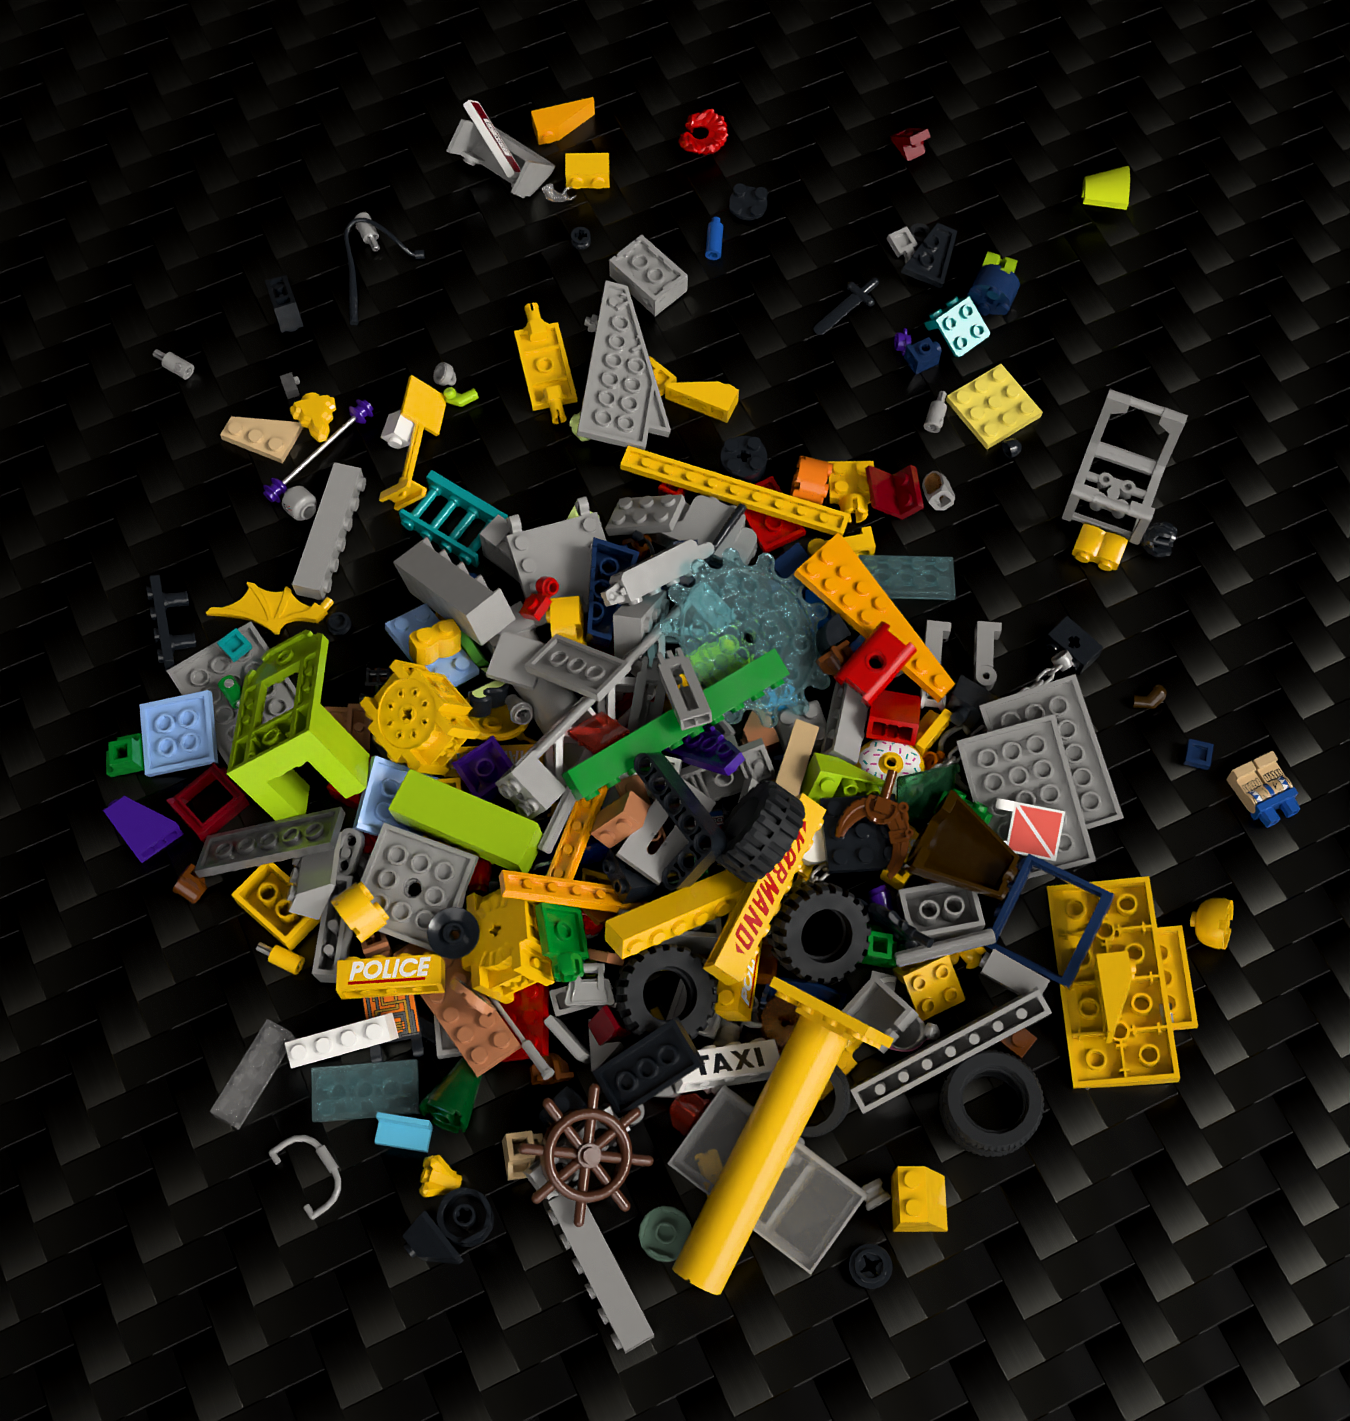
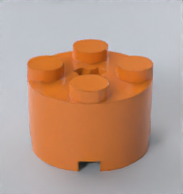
M800 455L796 466L799 469L794 474L790 496L822 505L828 493L829 484L826 483L831 475L833 464Z

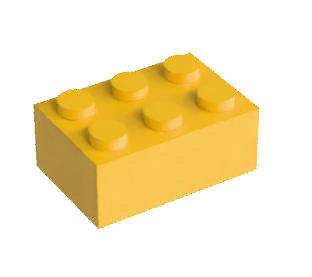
M274 863L260 865L231 895L239 906L288 950L292 951L320 923L321 916L319 920L289 912L290 901L286 900L290 886L293 885V883L289 882L290 877Z

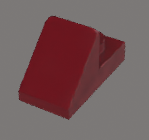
M907 128L890 137L904 158L910 161L925 153L923 140L930 138L928 129Z
M609 1005L602 1007L588 1023L590 1031L600 1046L616 1036L625 1038L632 1033L631 1031H626L622 1025L624 1023L623 1020L617 1017L615 1011L618 1009Z

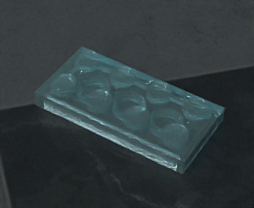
M859 555V559L889 598L955 600L953 557Z
M417 1059L311 1068L313 1122L375 1118L377 1112L393 1115L420 1114Z

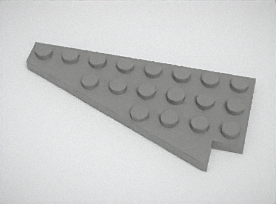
M605 281L576 436L622 447H628L629 445L645 450L648 433L669 437L671 429L628 286Z

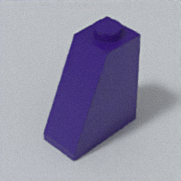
M126 796L113 800L103 810L141 863L184 834L175 821Z

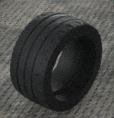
M837 1065L829 1079L835 1091L834 1107L829 1115L821 1121L807 1123L801 1137L824 1135L835 1129L847 1115L851 1101V1091L845 1074Z

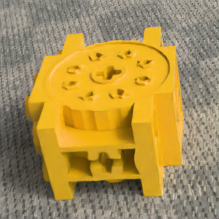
M394 660L389 666L394 672L374 698L365 696L360 702V705L366 711L365 715L373 721L368 729L374 735V741L383 746L387 751V756L391 761L406 763L409 769L419 773L445 776L451 769L447 765L448 761L467 738L476 739L481 733L467 716L472 707L444 674L430 672L425 665Z
M501 888L484 897L476 893L466 896V910L475 917L480 930L476 947L461 959L463 969L471 972L472 989L504 1004H508L514 1001V993L537 982L545 986L555 983L551 968L552 961L549 957L542 956L535 906L541 902L502 897Z

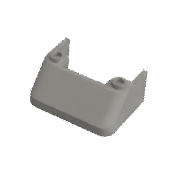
M461 119L447 148V152L463 156V161L472 166L481 164L512 184L511 193L522 198L531 196L552 174L555 168L553 163L495 128L521 169L517 179L508 178L473 121Z

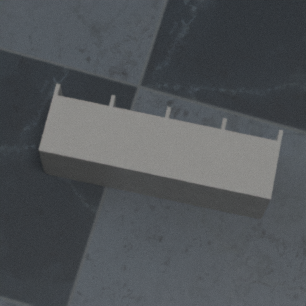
M425 537L393 562L412 595L424 604H427L428 607L444 619H454L459 629L481 646L516 619L500 588L493 592L488 589L481 574L474 579L469 575L463 562H460L457 566L454 565L445 549L437 553L428 537Z

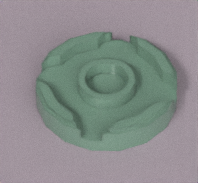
M661 1206L653 1209L645 1215L640 1224L639 1239L641 1247L648 1256L657 1261L670 1262L676 1260L692 1230L690 1221L682 1211L675 1207Z

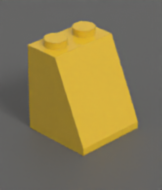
M897 1166L891 1176L893 1232H947L945 1176L925 1166Z

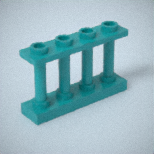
M431 470L426 476L429 491L411 513L404 509L399 511L401 524L410 531L415 530L420 533L423 539L428 537L430 542H435L442 550L445 549L448 554L453 553L458 556L459 560L464 564H471L477 568L480 563L476 552L482 546L480 535H477L468 548L457 542V540L474 519L479 518L486 523L485 528L498 514L504 519L508 518V515ZM441 495L448 502L429 525L419 519L435 497ZM455 507L463 508L467 511V514L449 536L438 530Z

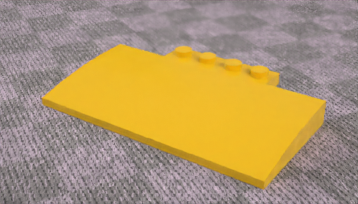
M1149 876L1090 882L1113 893L1115 897L1071 988L1068 989L1060 985L1073 1088L1179 1082L1180 1073L1173 1030L1198 1028L1182 925L1157 928ZM1071 884L1047 886L1057 970L1061 976H1063L1100 898ZM1128 951L1129 959L1134 958L1135 980L1131 981L1112 1043H1106L1094 969L1096 954ZM1169 1003L1172 1004V1010L1169 1008ZM1159 1004L1163 1006L1165 1025H1162ZM1171 1013H1173L1174 1023L1171 1021Z

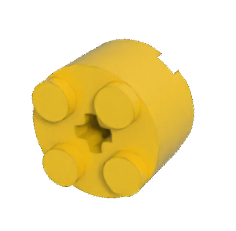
M362 881L358 884L355 882L330 901L345 923L357 935L356 937L361 943L387 924L386 921L389 919V916L377 901L374 904L371 903L374 897Z

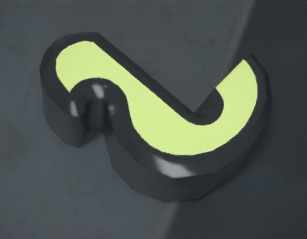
M488 666L479 667V675H477L478 688L468 692V699L472 707L468 714L475 718L487 717L491 714V709L505 706V700L510 695V684L486 677Z

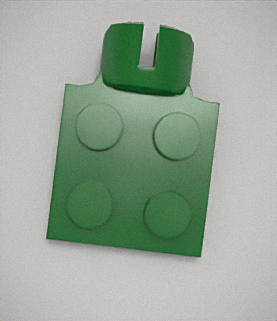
M539 903L535 906L542 956H547L551 959L552 974L555 981L571 982L575 981L578 976L583 977V960L589 958L581 908Z

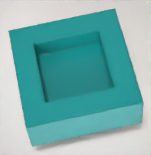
M237 628L217 642L219 648L233 662H236L253 648L251 643Z

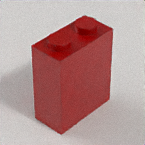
M883 690L869 707L865 738L915 746L920 720L921 696Z

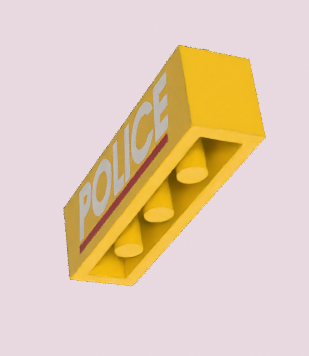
M762 939L758 945L760 948L759 952L750 961L747 967L748 974L742 982L727 986L718 980L716 993L718 1000L715 1003L714 1010H716L715 1013L726 1021L751 1022Z
M425 952L423 955L413 956L408 953H401L397 957L374 955L367 959L347 957L345 960H337L336 991L341 999L445 993L446 963L443 957L435 952Z

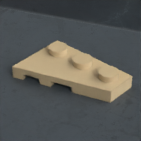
M231 417L220 436L222 440L283 464L304 427L301 426L300 422Z

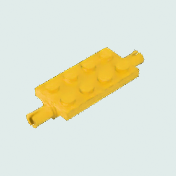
M529 303L524 307L528 319L527 326L524 329L514 331L532 409L536 411L550 408L552 422L559 424V415L560 421L563 423L567 419L563 405L576 403L577 395L558 322L551 324L544 322L541 319L538 304L532 303V311Z

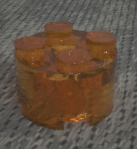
M775 997L764 1007L760 1020L762 1026L760 1031L765 1040L775 1039L778 1052H782L801 1015L795 1012L797 1006L779 997ZM789 1020L791 1022V1025L782 1026L783 1021Z

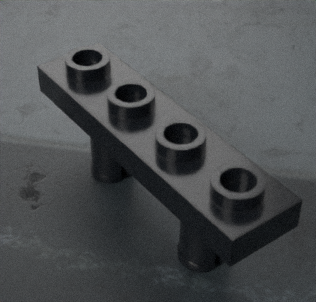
M155 575L150 576L151 585L146 586L148 600L154 601V606L150 607L152 621L157 620L158 627L153 628L155 642L161 643V649H157L159 663H164L165 671L174 667L173 653H175V650L195 648L196 640L194 633L175 636L169 634L166 617L167 608L188 606L187 591L165 594V592H162L160 576Z

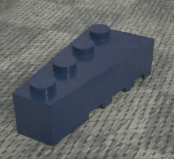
M593 537L591 549L586 642L609 649L614 634L613 614L623 604L619 605L617 603L606 607L600 593L610 586L609 581L612 575L637 563L640 552Z

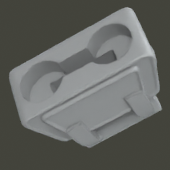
M583 963L584 973H598V979H581L578 976L575 981L569 982L565 991V1005L567 1007L613 1006L615 1004L613 988L610 985L609 979H604L605 963Z

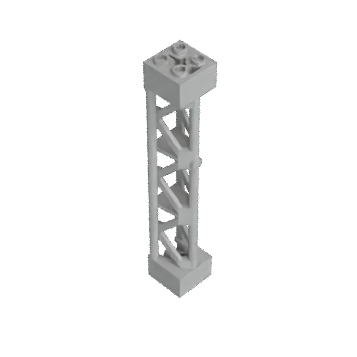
M704 581L686 593L661 618L660 622L654 626L651 632L621 658L629 662L631 666L629 672L634 677H624L606 695V709L605 697L600 702L586 696L581 697L495 782L500 794L515 804L516 810L521 816L530 820L546 811L567 790L565 788L567 784L561 775L563 774V744H587L589 737L594 735L604 741L600 750L602 751L629 723L631 707L615 722V693H634L637 673L641 672L642 655L646 652V656L649 657L647 667H652L653 659L655 658L654 643L657 644V653L661 652L664 659L665 643L690 644L691 646L683 653L686 656L719 635L736 617L735 614ZM646 684L643 700L651 701L655 697L657 688L656 685L654 687L653 695H648L647 690L649 684ZM595 702H596V713H595L594 710L591 708V706H592ZM578 721L585 729L572 728L571 726ZM543 754L545 766L538 760Z

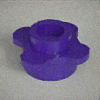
M903 328V333L895 334L894 347L896 351H901V354L905 355L906 345L911 344V336L907 335V329Z

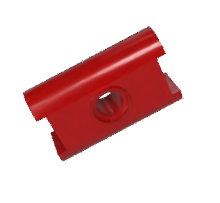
M883 621L876 626L834 675V679L840 685L845 682L862 696L860 702L868 707L872 705L917 652V649L911 642L905 645L888 631L890 625ZM869 660H879L882 665L881 668H872Z

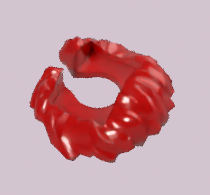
M714 109L704 110L701 113L688 116V122L685 124L688 132L681 134L679 139L680 146L685 151L707 155L716 153L724 146L728 133L727 124L723 116L714 113ZM704 127L709 131V135L704 139H697L692 134L694 128Z

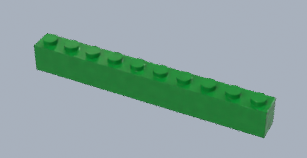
M775 648L703 690L712 713L711 726L724 720L725 718L722 714L730 710L734 714L744 708L743 702L750 698L753 702L764 696L763 690L770 686L773 690L785 683L783 678L790 673ZM671 709L561 775L576 801L582 798L589 801L600 794L598 789L606 785L609 789L621 782L619 776L627 772L630 776L636 773L633 764L638 754L661 753L667 747L672 751L684 744L682 738L690 735L692 739L704 732L702 726L706 724L681 730L675 713Z

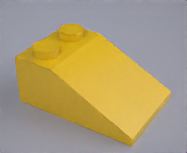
M1128 951L1096 954L1094 969L1106 1043H1112L1131 981L1135 980L1134 958L1129 959Z

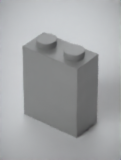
M993 949L991 954L986 951L978 965L983 968L980 974L1019 996L1035 987H1038L1041 994H1043L1050 981Z

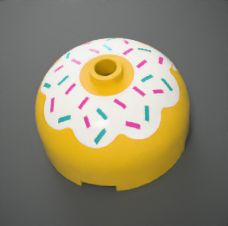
M877 739L867 742L860 748L858 763L854 765L884 781L888 770L898 772L891 793H895L896 802L903 798V793L913 784H921L926 776L924 761L914 746ZM890 762L895 763L894 766H889ZM913 788L907 795H910L912 798L919 791H915V788ZM915 799L913 802L907 803V804H908V805H911V804H913L917 799Z

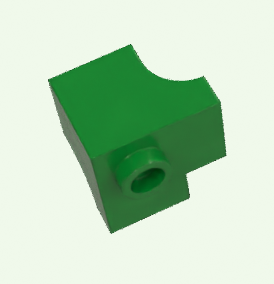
M141 733L118 737L117 741L108 742L109 751H106V774L108 776L115 777L145 770Z
M866 924L871 927V935L867 936L866 940L870 944L868 950L864 949L862 953L865 957L861 963L894 968L896 966L894 954L897 952V941H893V934L885 933V930L880 926Z

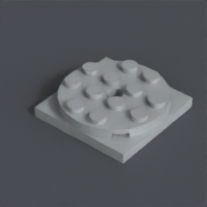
M383 823L361 878L363 884L374 897L371 903L374 904L377 901L389 916V919L386 921L387 924L378 931L433 951L427 939L428 925L431 919L443 909L450 907L463 908L466 890L479 857ZM413 883L421 885L422 892L417 896L409 894V888Z

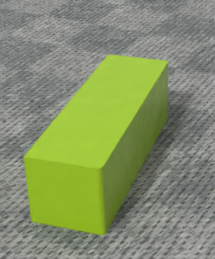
M412 769L407 772L388 808L397 824H404L427 834L430 838L434 837L459 848V850H464L485 859L492 865L496 864L510 871L529 873L540 851L538 844L543 833L537 822Z

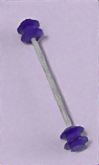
M357 399L356 407L349 406L351 418L283 481L271 478L272 485H263L265 497L271 502L276 501L280 503V496L284 495L288 490L286 484L354 421L365 424L366 416L372 418V406L366 400L361 401Z

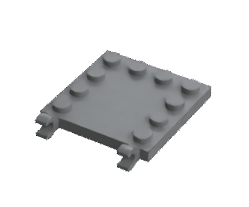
M578 498L577 502L574 503L579 517L522 531L518 514L509 516L507 524L511 535H507L505 539L525 600L531 593H538L535 588L538 579L543 576L552 577L558 582L559 590L550 598L579 596L584 615L587 614L593 537L606 541L597 512L590 514L587 498ZM546 612L540 621H534L536 628L550 624L547 623Z

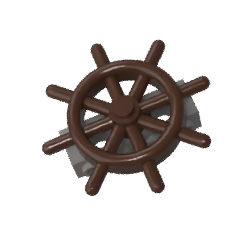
M595 1083L589 1086L587 1108H576L562 1114L552 1099H544L543 1107L554 1122L547 1129L541 1145L522 1143L518 1147L521 1154L540 1156L539 1159L523 1171L537 1190L531 1196L532 1202L538 1204L543 1199H554L560 1195L576 1201L573 1220L576 1227L584 1225L586 1203L600 1201L611 1196L622 1211H628L630 1203L619 1188L626 1180L631 1165L651 1166L653 1164V1158L649 1155L632 1154L631 1140L627 1133L630 1130L628 1126L641 1115L640 1109H632L623 1117L618 1118L611 1104L603 1103L598 1107L600 1088ZM583 1120L575 1128L571 1126V1124ZM601 1128L603 1134L595 1140V1131ZM564 1133L565 1136L558 1141L560 1135ZM612 1145L617 1146L618 1152H609L606 1150ZM599 1162L616 1163L611 1176L607 1174ZM561 1163L563 1168L557 1172L555 1165ZM591 1169L602 1185L588 1190ZM571 1180L573 1182L578 1180L577 1190L567 1184Z

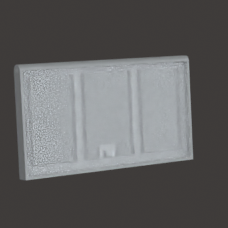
M723 1085L667 1164L709 1196L754 1107ZM798 1141L753 1230L809 1274H812L863 1200H866L868 1193Z

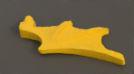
M247 582L248 590L240 600L225 607H211L206 611L207 616L248 620L267 628L275 635H279L284 625L294 621L319 623L328 614L327 611L334 602L326 597L320 605L314 603L312 606H308L297 600L292 594V590L287 586L283 591L270 592L258 587L255 583Z

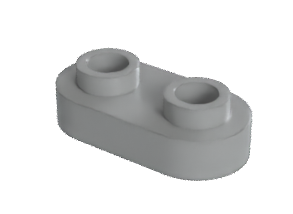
M346 828L342 831L337 875L353 876L356 873L365 845V836L361 831L353 828ZM355 837L356 843L352 845L351 841ZM347 861L348 864H349V866H348V868L345 870L344 864H345V862Z

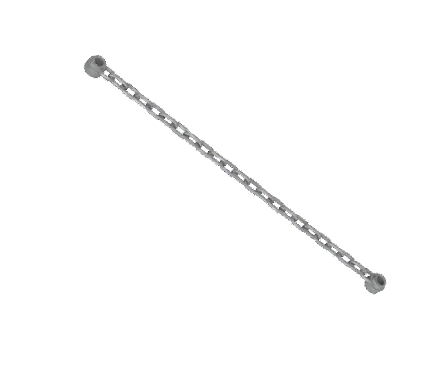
M1062 650L1054 655L1051 659L1054 666L1043 670L1036 677V682L1030 687H1024L1019 692L1049 683L1053 680L1058 670L1065 671L1073 665V658L1068 650ZM1047 673L1050 677L1044 682L1040 678ZM986 725L979 726L971 733L970 737L975 736L981 729L983 733H987ZM958 745L950 751L948 758L944 762L934 765L927 771L926 777L922 780L921 784L915 783L903 793V798L897 803L913 802L922 794L925 786L941 778L945 773V769L952 763L959 762L961 756L957 759L956 756H952L959 749ZM937 768L941 773L934 778L930 774ZM915 788V791L919 792L911 798L907 794ZM825 863L819 865L812 871L807 881L812 883L815 880L823 881L829 875L827 873V865ZM822 869L826 873L818 879V876L814 875ZM804 878L793 882L791 887L795 885L801 888L800 884L805 882Z

